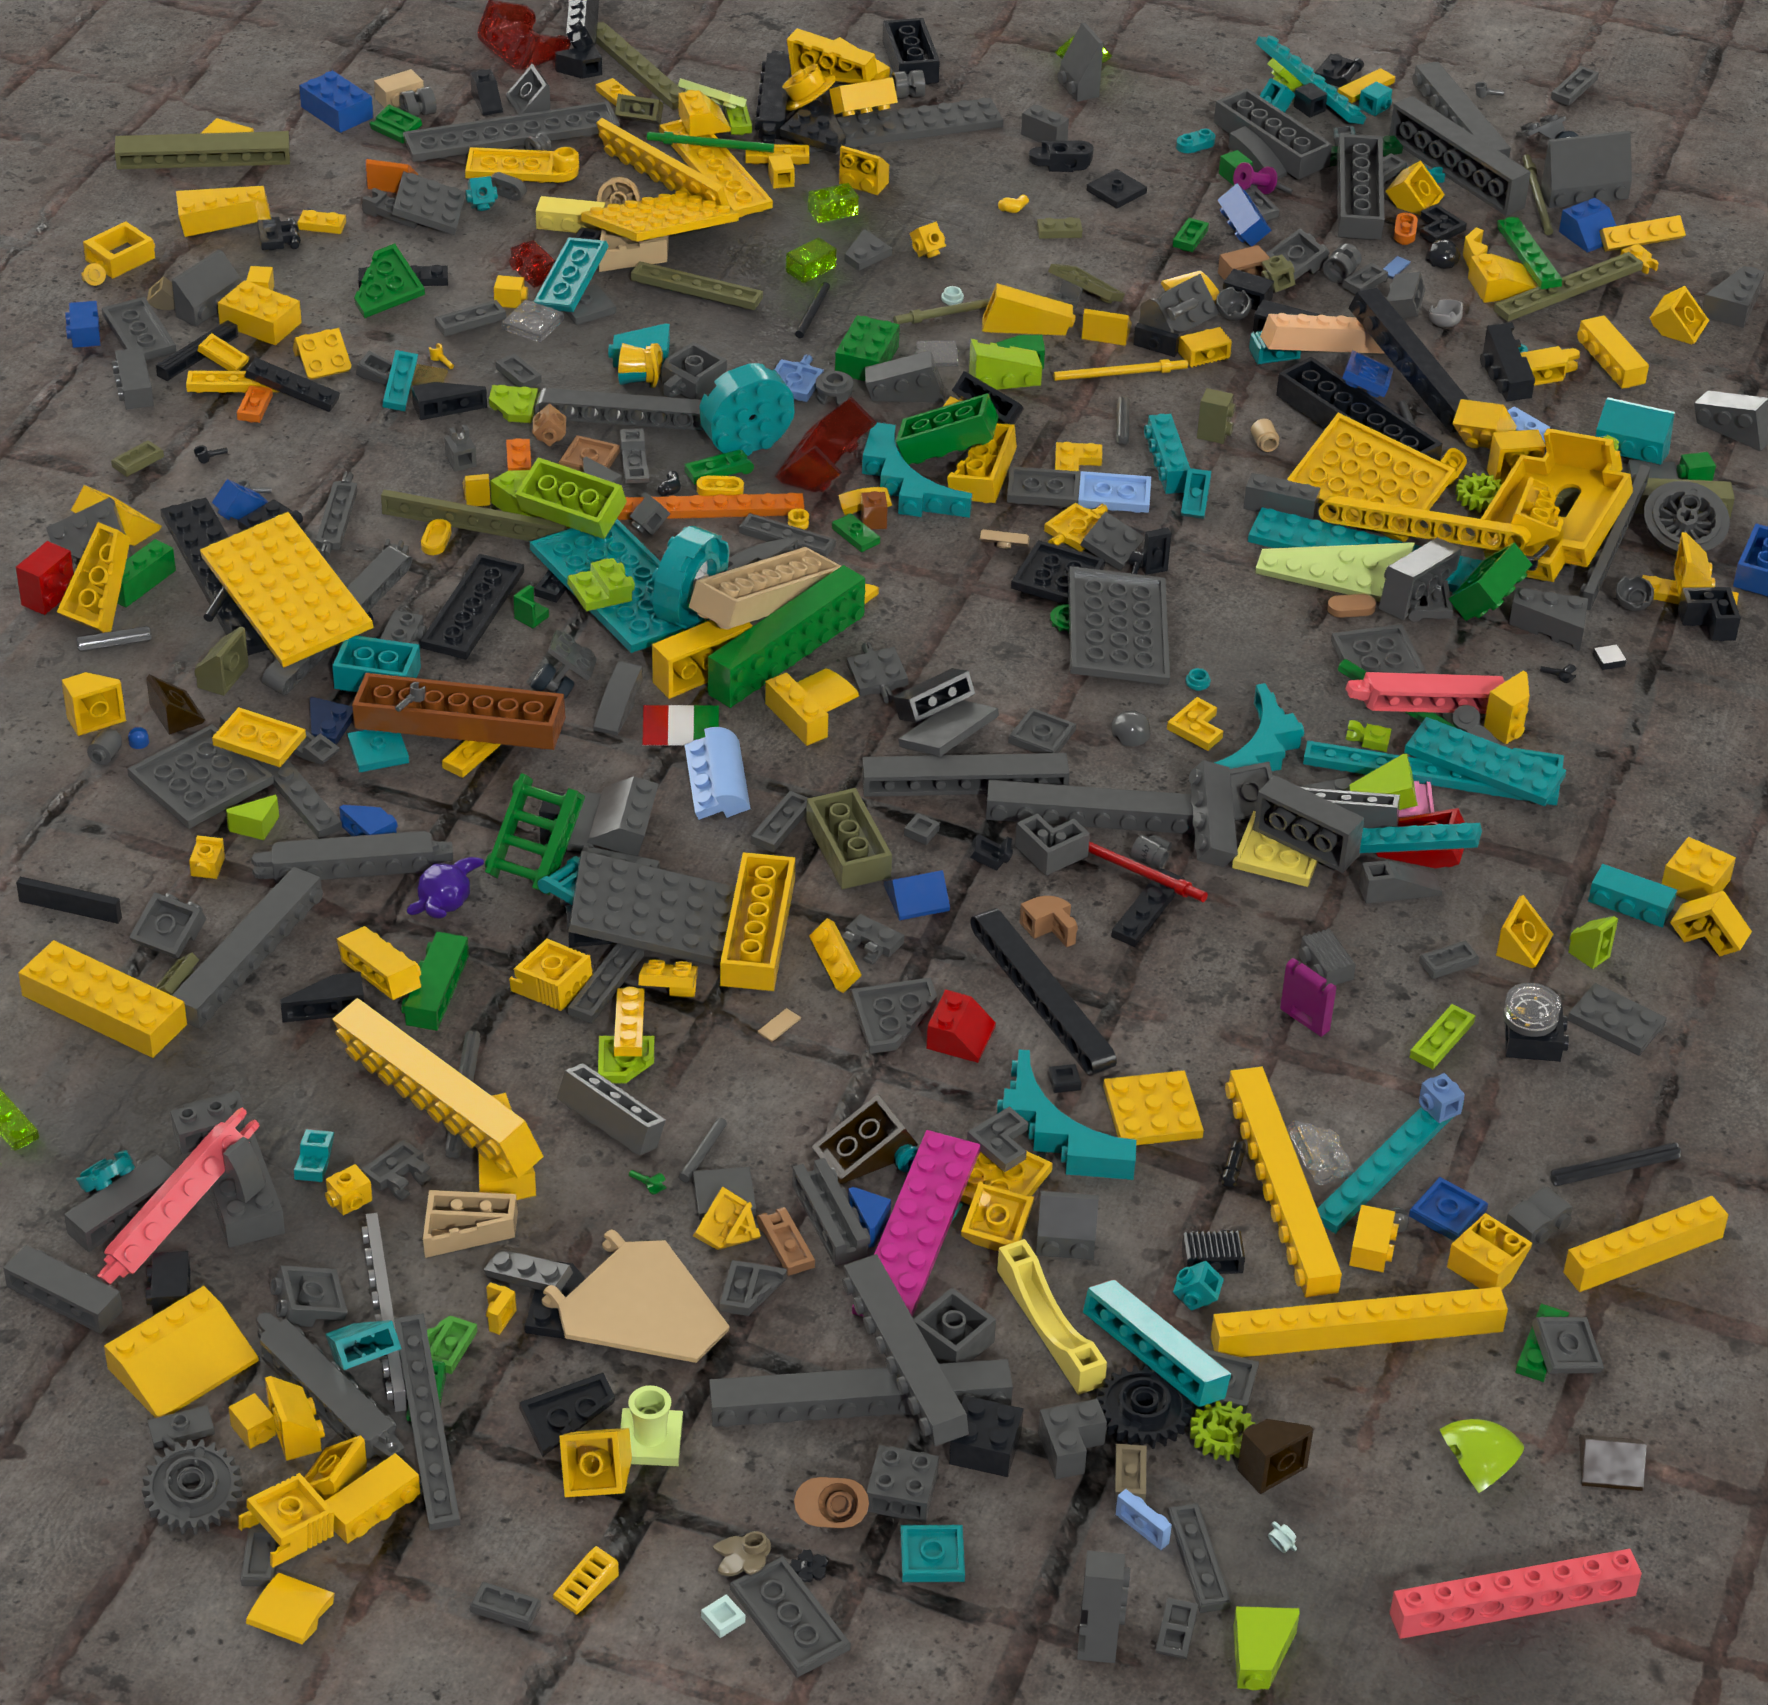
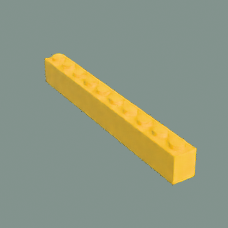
M1263 1066L1231 1070L1229 1082L1225 1084L1226 1096L1228 1099H1232L1233 1114L1235 1119L1240 1121L1241 1136L1248 1142L1249 1158L1251 1160L1254 1159L1256 1164V1177L1258 1180H1262L1265 1200L1270 1201L1272 1220L1278 1223L1279 1238L1281 1243H1285L1287 1247V1260L1289 1265L1294 1266L1296 1284L1298 1287L1301 1286L1305 1298L1339 1293L1342 1276L1340 1267Z
M1501 1287L1220 1313L1213 1315L1211 1341L1216 1352L1238 1357H1251L1498 1333L1504 1330L1508 1308Z

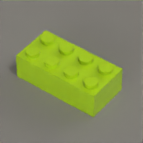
M539 457L515 494L521 511L602 539L606 538L627 503L622 485Z

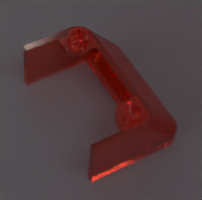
M852 397L848 398L815 423L804 434L777 471L775 477L783 484L812 492H818L819 490L824 492L831 485V481L842 473L835 465L840 457L847 451L849 453L853 452L859 446L857 442L859 438L873 428L877 422Z

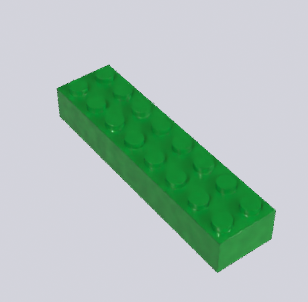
M843 565L709 655L708 695L731 708L738 702L743 701L754 691L760 689L766 684L767 680L778 676L789 667L795 665L796 662L811 654L822 644L827 643L838 633L843 632L854 622L860 620L865 613V577Z

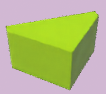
M269 796L226 809L229 831L264 840L279 818L277 796Z

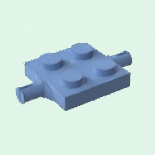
M807 354L803 356L800 362L781 359L774 369L790 388L794 399L808 402L816 389L817 377L824 373V369L810 365L813 359L810 355L807 357Z

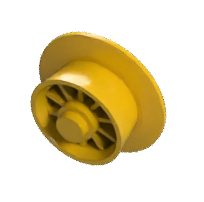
M813 64L797 71L782 86L791 97L787 103L786 110L798 109L813 100L821 102L819 96L834 84L836 77L834 75L823 77L818 64Z

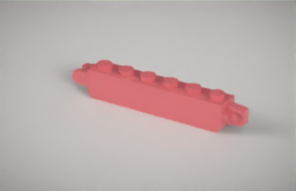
M1366 672L1363 680L1348 681L1345 689L1350 698L1364 701L1366 707L1372 711L1454 713L1455 709L1459 706L1470 705L1475 707L1479 714H1486L1490 691L1506 681L1502 676Z
M243 1107L238 1109L225 1123L220 1122L210 1131L107 1246L104 1254L107 1255L104 1261L107 1264L97 1275L105 1284L111 1285L119 1275L124 1278L128 1273L134 1274L225 1172L223 1153L226 1149L242 1137L249 1139L260 1126L254 1119L240 1133L235 1129L247 1114Z

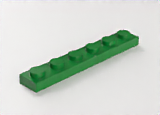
M1508 217L1498 220V230L1539 288L1562 287L1561 276L1520 219Z

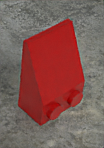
M1459 808L1399 818L1398 827L1461 824L1465 822ZM1464 848L1378 852L1376 854L1381 858L1436 869L1459 865Z

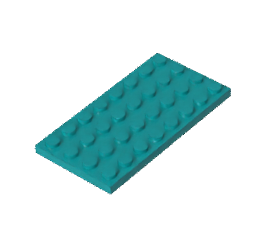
M616 519L605 539L571 528L530 542V550L572 593L573 591L567 584L569 575L590 571L592 562L614 558L617 563H623L626 577L632 576L635 583V590L632 591V601L590 610V612L630 653L640 651L652 646L654 643L688 630L661 620L655 615L653 604L650 603V597L654 591L652 575L655 569L659 567L661 561L618 519ZM704 618L702 620V623L710 621L711 619Z

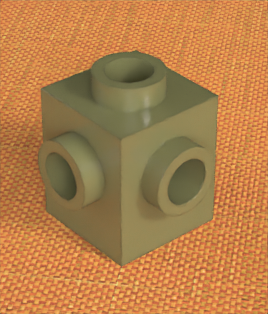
M1282 254L1262 262L1263 271L1261 276L1274 280L1273 290L1275 293L1296 285L1293 274L1295 273L1294 266Z

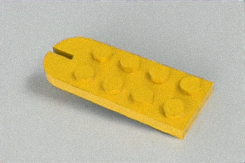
M470 147L465 178L492 176L496 172H501L518 178L521 181H537L539 183L567 182L573 180L579 174V154L571 147H560L555 151Z

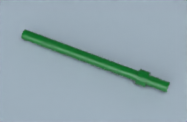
M667 131L664 133H647V140L659 141L668 145L680 143L774 153L775 144L676 135L674 132Z

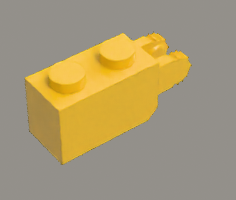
M1559 346L1520 353L1522 357H1526L1535 378L1534 386L1563 381L1566 373L1577 370L1578 362L1574 360L1580 357L1579 350L1574 348L1561 350Z

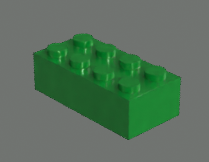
M987 393L904 418L896 443L908 465L912 463L920 464L932 457L940 458L952 451H963L969 448V446L976 444L984 445L993 440L999 416Z

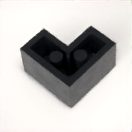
M1731 587L1682 588L1678 613L1683 626L1707 625L1712 641H1736L1741 617Z

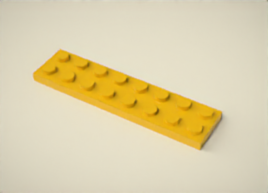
M603 118L596 123L599 136L605 146L604 150L609 156L613 157L615 155L623 164H631L640 174L645 172L654 182L660 181L664 183L665 187L670 191H687L689 195H698L703 200L715 201L717 205L729 206L722 185Z
M681 119L659 125L660 133L667 131L674 132L676 135L689 136ZM715 134L697 136V137L717 138V137L715 136ZM673 143L671 145L690 168L723 186L730 209L739 212V217L773 208V200L727 148Z

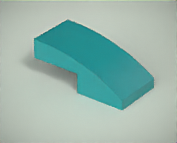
M306 1129L300 1143V1156L294 1168V1180L323 1182L332 1150L334 1132Z

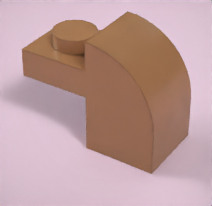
M1040 896L1021 903L1019 923L1034 939L1053 932L1066 947L1076 943L1078 926L1075 919L1070 917L1071 904L1066 900L1055 896Z

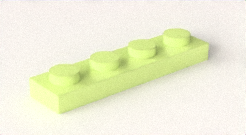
M681 78L679 80L678 86L685 88V92L688 90H699L707 97H711V100L721 105L723 103L724 106L734 109L736 105L745 107L747 99Z

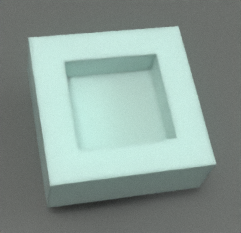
M727 1594L701 1610V1618L719 1638L745 1623V1614Z

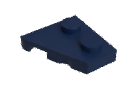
M311 696L312 735L316 737L322 734L337 745L354 720L353 707Z

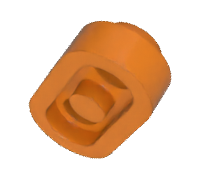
M1400 213L1396 216L1394 240L1401 245H1408L1415 241L1418 218L1414 214Z

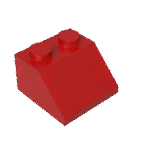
M945 989L928 1024L926 1049L979 1063L996 1027V1022L972 996Z

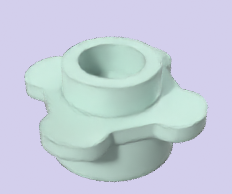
M1274 1521L1272 1523L1274 1529L1268 1534L1272 1544L1283 1553H1286L1289 1549L1296 1551L1297 1547L1294 1544L1296 1542L1295 1533L1287 1525L1283 1524L1280 1526Z

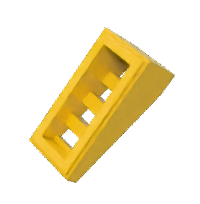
M595 1546L553 1594V1599L577 1615L619 1576L618 1561ZM591 1573L596 1577V1579L594 1580L588 1574ZM581 1582L582 1584L587 1586V1590L580 1586L579 1583ZM572 1590L573 1592L578 1594L580 1598L576 1599L571 1594H569V1592Z

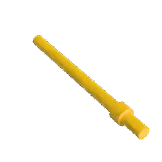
M1163 359L1155 363L1053 372L1054 381L1157 371H1160V373H1170L1171 370L1188 369V361Z

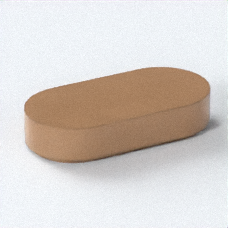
M1367 594L1333 596L1328 601L1327 610L1332 616L1338 618L1369 616L1375 612L1376 600Z

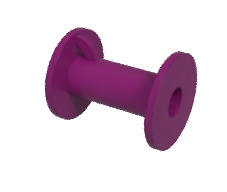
M1243 162L1236 167L1233 181L1234 185L1238 183L1244 190H1247L1252 184L1257 185L1263 194H1270L1277 185V173L1270 166L1262 168L1259 172H1254L1253 167L1249 163Z

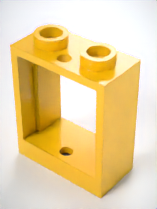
M126 221L83 241L85 260L90 264H100L105 269L106 275L112 279L155 258V243L153 239ZM127 242L132 245L116 254L110 252V250Z

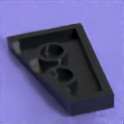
M600 1373L521 1401L519 1409L542 1457H544L560 1444V1435L577 1432L615 1403V1395L604 1373Z

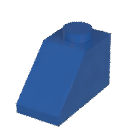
M227 479L212 503L219 509L218 513L228 520L231 517L239 520L265 505L268 501L258 492Z
M342 805L339 807L342 828L351 836L397 833L398 825L396 819L391 814H387L381 807Z

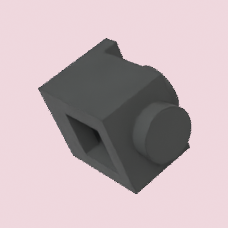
M644 492L642 495L644 497L643 501L630 515L634 520L631 525L641 533L646 530L653 536L671 513Z

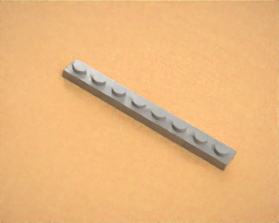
M378 1213L366 1214L367 1226H363L361 1229L363 1244L369 1243L370 1247L365 1248L367 1266H373V1270H368L370 1288L376 1287V1292H371L373 1309H379L380 1314H375V1321L392 1320L396 1331ZM397 1350L387 1354V1359L382 1360L384 1378L390 1377V1382L385 1383L387 1401L393 1400L395 1412L407 1410L400 1353Z

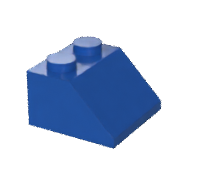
M1592 198L1562 210L1559 232L1588 253L1603 247L1599 231L1603 228L1614 227L1616 223L1610 208L1600 200Z

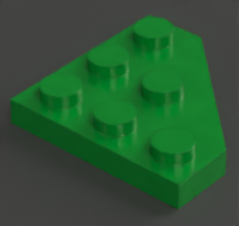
M394 243L374 252L370 267H367L361 287L355 294L354 301L363 317L367 318L425 295V288Z

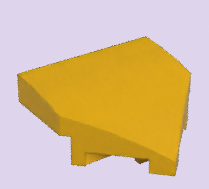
M722 1187L694 1232L693 1237L720 1250L758 1239L761 1235L759 1228H756L751 1211V1202L747 1203V1201Z

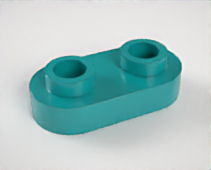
M1206 128L1186 133L1177 138L1176 149L1182 153H1194L1208 149L1215 145L1216 136L1211 130Z

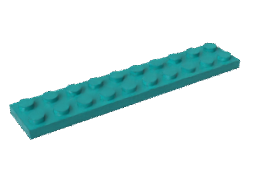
M1263 507L1248 535V542L1270 548L1410 543ZM1414 544V550L1422 547ZM1460 556L1457 570L1446 579L1449 591L1454 592L1483 560Z

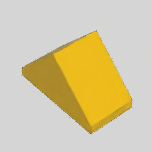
M489 474L465 476L463 489L466 505H490Z

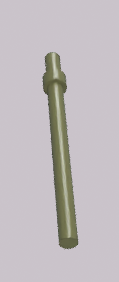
M1527 154L1522 158L1524 168L1531 172L1529 182L1546 235H1551L1553 229L1536 176L1537 168L1532 162L1531 156Z
M990 298L923 311L920 309L911 310L907 314L896 315L893 319L896 324L920 323L924 319L986 308Z

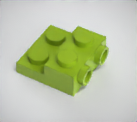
M614 558L592 562L590 571L569 575L567 584L586 611L632 601V591L635 590L632 576L626 577L623 563H617Z

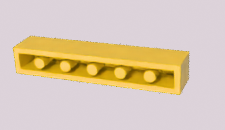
M1713 1196L1706 1197L1568 1249L1563 1273L1575 1288L1582 1292L1723 1238L1729 1215Z

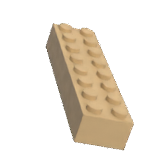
M803 547L696 580L689 608L696 611L700 617L713 620L720 628L731 629L769 616L840 568L841 565L807 547Z

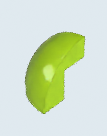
M1480 1419L1460 1420L1440 1429L1444 1440L1478 1493L1503 1476L1517 1462L1524 1451V1445L1518 1437L1505 1427L1491 1421Z

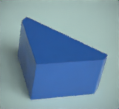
M856 1187L848 1188L849 1204L852 1208L855 1207L857 1209L862 1228L866 1227L869 1232L871 1243L868 1244V1247H874L890 1218L891 1199Z

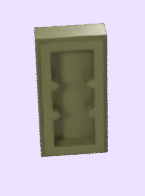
M148 440L112 459L111 464L114 469L128 477L163 458L164 452Z

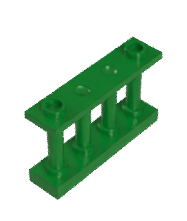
M521 773L519 779H516L513 784V796L492 853L486 858L485 872L497 879L501 870L530 879L533 882L532 888L543 893L538 887V881L544 876H550L559 870L585 796L579 791L568 788L566 794L561 796L533 787V779ZM530 796L558 805L560 812L557 819L553 821L522 811L527 797ZM518 821L550 830L551 837L548 844L542 845L514 836ZM509 846L541 855L540 867L533 870L505 861Z

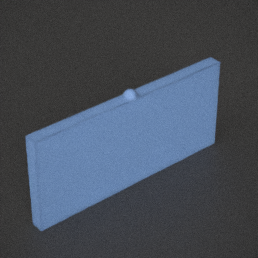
M1397 256L1383 269L1388 271V277L1393 279L1395 274H1399L1411 261Z

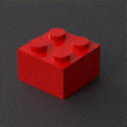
M46 541L16 566L22 606L46 615L62 601L74 575L70 550Z

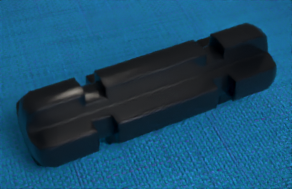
M1234 1140L1231 1144V1150L1222 1175L1221 1183L1223 1186L1233 1188L1237 1184L1247 1146L1244 1141Z

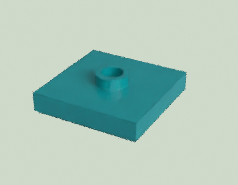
M375 730L347 733L348 742L359 772L409 763V755L401 733Z
M901 1525L902 1582H965L963 1525Z

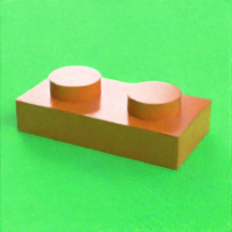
M250 385L237 411V420L260 423L273 396L272 388Z
M516 438L506 440L508 471L530 470V439Z

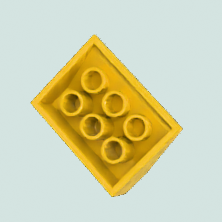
M202 1286L104 1345L108 1370L155 1418L174 1414L259 1361L257 1354L224 1306L205 1286Z

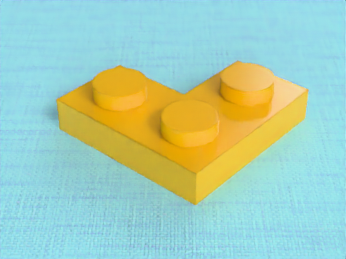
M1056 442L1055 470L1079 471V465L1102 466V444Z
M1198 697L1167 723V730L1207 751L1223 738V730L1208 723L1216 716L1217 707Z

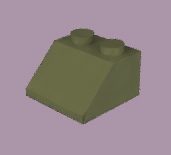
M239 627L221 638L209 650L207 656L197 664L195 676L198 688L225 696L249 667L244 627Z

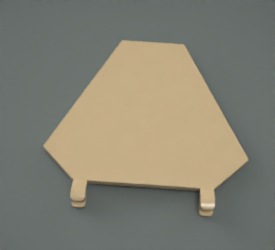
M609 1230L604 1234V1238L607 1240L603 1242L602 1247L606 1251L614 1253L566 1298L553 1285H549L544 1289L543 1293L546 1296L542 1299V1303L549 1308H558L566 1339L697 1363L730 1328L666 1240L625 1242L615 1230Z

